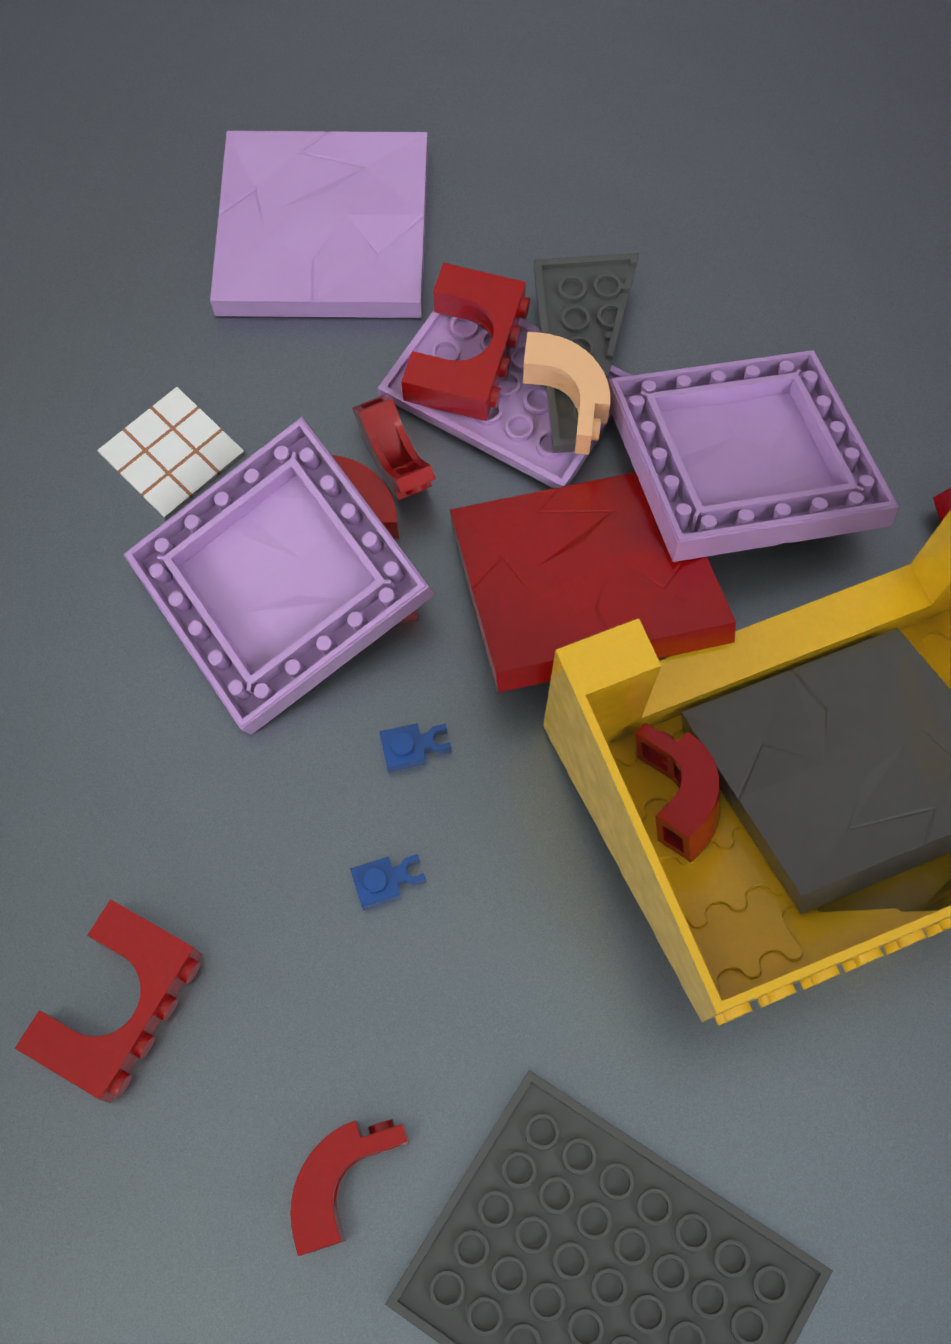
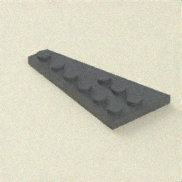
M639 253L534 260L533 269L540 333L560 336L581 346L599 363L608 380ZM546 386L553 453L575 452L578 423L577 409L570 397L554 387Z

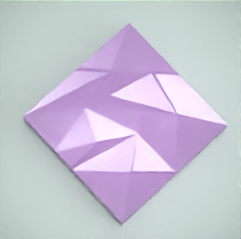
M227 131L210 303L214 315L422 318L428 171L427 132Z
M814 350L608 379L611 414L672 562L892 526L899 505Z
M300 417L123 554L239 728L250 735L254 734L334 673L343 664L347 663L436 595L303 417Z

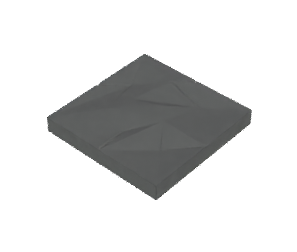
M898 628L681 712L683 733L689 732L709 750L717 766L721 792L800 914L951 853V690Z

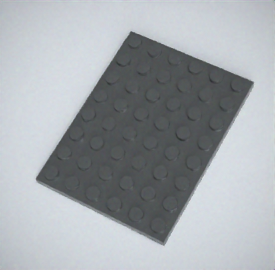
M528 1070L385 1305L439 1344H795L833 1270Z

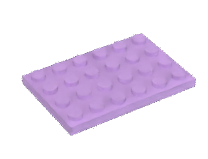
M433 310L377 388L378 396L386 394L393 398L395 405L551 488L568 486L588 455L576 454L575 452L553 453L546 386L523 384L527 332L540 333V328L522 319L519 320L518 327H521L519 342L516 349L510 348L508 357H511L510 370L506 379H500L498 387L502 388L500 401L497 409H490L487 421L403 401L401 381L412 351L447 360L460 361L479 355L488 347L492 340L488 332L477 323L435 313ZM611 365L608 379L632 376ZM610 409L607 424H600L599 438L613 419ZM592 441L590 452L598 441Z

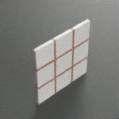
M178 387L174 388L97 450L165 519L245 454V451Z

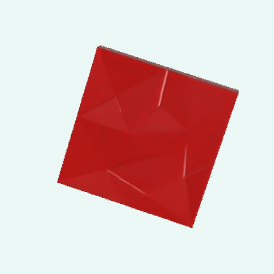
M636 472L450 509L452 530L498 693L550 682L556 649L638 618L658 659L735 643L736 621L708 558L701 557L672 562Z

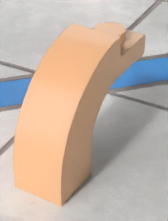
M527 332L523 384L554 387L570 397L578 414L575 453L589 455L591 441H599L600 424H607L610 389L604 371L594 357L578 344L552 334Z

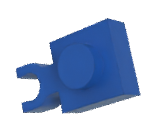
M418 723L379 731L388 772L425 765L426 758L424 753L446 754L452 752L450 742L442 745L434 742L436 736L448 734L446 724L434 726L427 733L420 734Z
M418 854L405 858L400 865L392 867L388 856L350 869L363 910L401 898L398 887L400 885L408 884L415 886L426 882L424 873L414 877L407 873L411 865L420 863Z

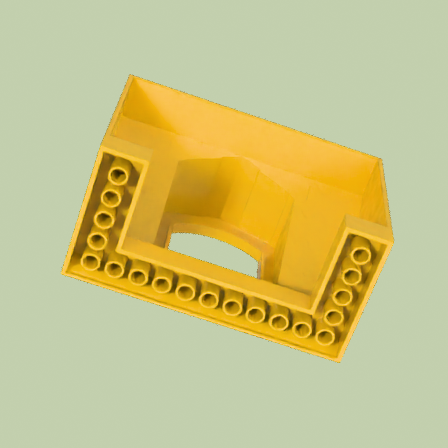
M951 510L911 564L735 631V643L673 655L658 660L643 625L638 618L555 650L543 727L702 1023L715 1018L717 1025L720 1026L753 1011L750 1002L757 1000L760 1008H763L796 993L797 991L793 984L799 982L802 989L806 990L839 975L840 972L837 968L839 965H842L846 973L884 956L880 949L881 947H883L886 955H889L927 937L929 938L951 929V853L800 914L721 790V811L716 832L709 844L692 862H689L658 841L655 815L672 800L679 787L673 780L637 758L634 732L644 723H647L658 731L663 730L669 733L677 742L684 735L681 712L780 673L793 670L798 666L896 628L900 630L951 690Z

